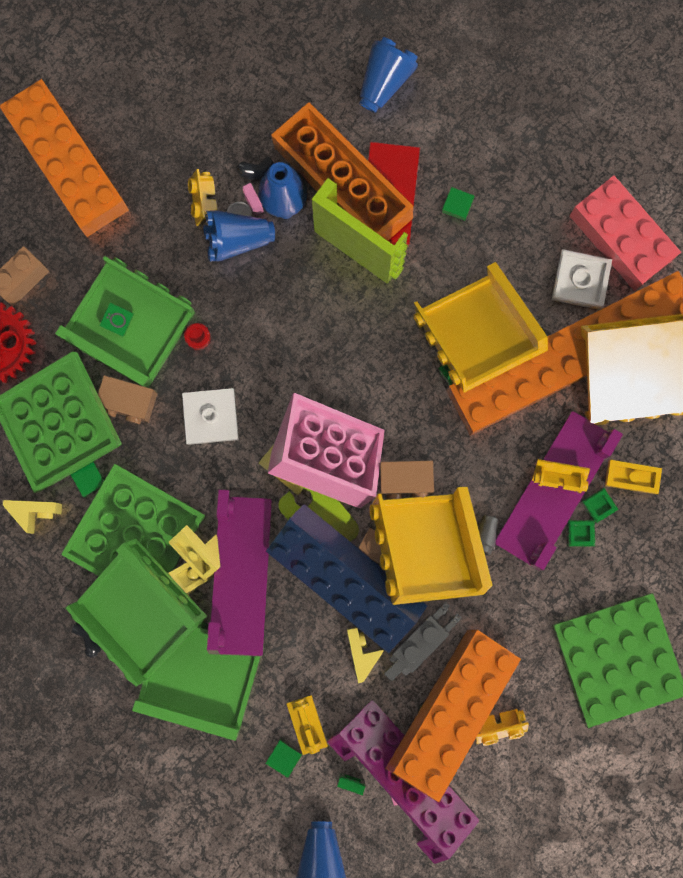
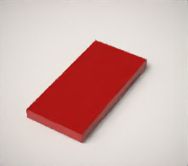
M370 142L368 161L414 206L420 147ZM412 220L388 241L396 244L405 232L408 234L406 244L409 247Z

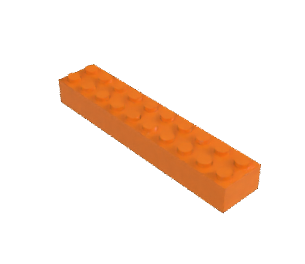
M679 270L547 336L548 351L464 393L459 384L456 386L454 384L450 385L447 393L469 435L471 436L586 378V340L581 335V326L683 314V278Z

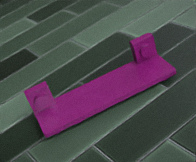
M571 412L543 460L590 468L587 478L589 486L604 459L612 455L623 434L616 429L607 432L579 414ZM531 479L497 536L495 545L538 571L544 570L557 548L554 544L585 492L577 493V491L565 490L563 486H558V488L538 486V483H534Z
M218 490L217 538L220 568L214 572L211 622H209L208 654L263 655L269 558L266 550L269 547L271 499L230 497L229 490Z
M371 700L342 730L335 733L327 743L344 762L356 756L423 832L424 836L416 844L434 864L448 860L479 823V819L450 786L446 789L440 802H437L385 769L405 735L381 708Z

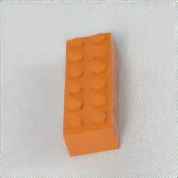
M42 79L0 105L4 115L86 237L129 211L125 202Z
M310 102L271 134L274 148L317 192L327 178L337 184V205L387 241L413 219L414 206Z
M467 630L385 769L429 798L440 802L521 659L479 630Z

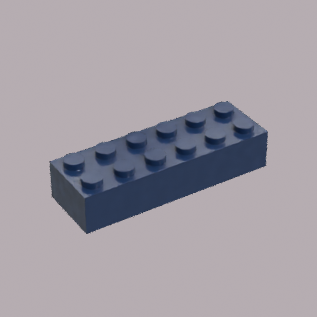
M305 504L288 520L266 550L269 555L387 653H390L412 629L428 607L424 602L392 605L391 596H388L386 592L387 576L385 570H382L377 563Z

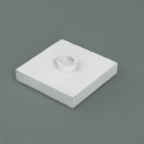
M562 249L551 300L598 310L603 309L612 259Z
M234 388L182 393L187 445L239 440Z

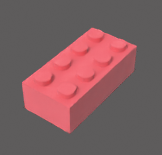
M615 175L576 205L569 215L605 258L612 259L611 265L634 292L681 253Z

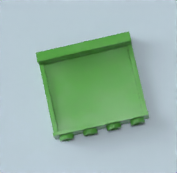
M104 256L105 266L66 327L60 325L55 334L139 386L149 388L193 318L195 312L191 307L192 303L180 295L178 298L169 294L170 290L158 282L156 285L148 282L149 278L142 272L135 270L133 273L126 269L127 264L120 259L114 257L111 260ZM110 303L134 313L124 337L99 326Z
M135 538L120 545L116 550L119 553L78 601L68 605L66 609L71 614L73 620L79 623L89 634L90 639L102 648L108 659L119 667L124 673L125 678L137 687L148 680L204 621L207 615Z
M202 622L148 680L143 682L139 698L135 700L132 711L236 741L261 656L208 654L209 624Z

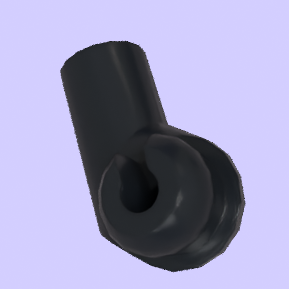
M268 156L259 164L243 161L237 165V172L244 179L258 181L263 178L269 167L275 163Z
M76 622L71 633L84 639L86 656L90 658L97 657L102 648L93 642L84 628Z

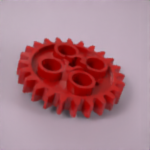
M0 303V380L7 384L9 375L14 379H18L17 370L23 373L26 372L22 365L24 363H32L27 356L36 353L30 349V346L37 344V342L29 338L35 334V331L27 329L31 323L27 319L23 320L25 315L21 312L16 313V309L12 306L7 309L4 303ZM15 337V346L7 348L9 339Z

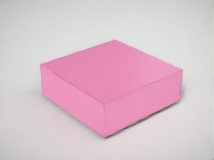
M249 183L243 186L244 197L254 216L264 213L262 204L252 184Z

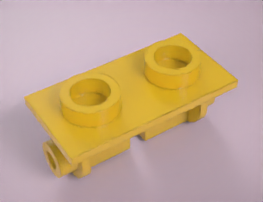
M196 169L188 179V191L192 193L193 199L191 215L195 218L196 226H199L203 220H206V211L217 210L216 199H207V196H215L214 179L210 172L200 174L199 169Z
M538 459L532 481L538 483V486L543 485L554 488L563 486L565 490L577 491V493L587 492V478L590 468Z
M312 695L286 703L302 754H314L319 752L320 749L328 747Z
M514 709L499 713L501 720L499 724L496 723L494 715L488 716L476 737V744L483 743L484 746L497 743L500 738L509 737V739H517L524 736V732H528L529 726L528 722L522 723V721H526L524 711Z

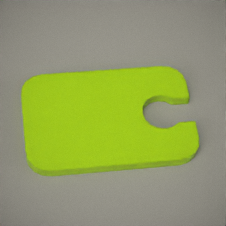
M303 487L312 494V501L307 506L350 542L357 537L359 526L339 500ZM290 491L283 495L278 503L281 513L287 520L301 507L296 504L295 498Z

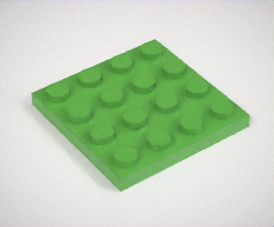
M77 352L67 354L0 395L1 425L34 493L43 491L122 445Z
M114 464L61 555L100 576L119 554L116 550L120 545L136 538L162 568L169 573L175 569L181 556L168 542L186 525L196 533L206 515Z
M653 593L552 625L587 728L683 697V678Z

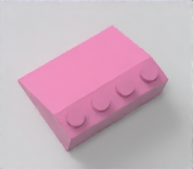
M293 393L271 452L268 474L361 508L376 498L385 430Z

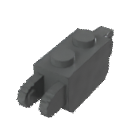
M447 602L443 603L431 616L425 617L392 651V656L389 658L392 664L384 672V675L391 682L401 672L405 676L410 672L413 673L449 636L448 632L461 620L462 617L457 613L448 620V623L443 628L436 622L441 615L448 611L450 605Z

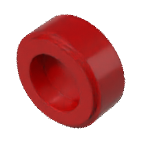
M194 323L187 327L184 338L189 347L201 350L208 346L211 335L205 325Z

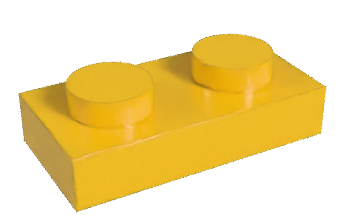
M609 460L605 486L657 495L659 494L662 468Z

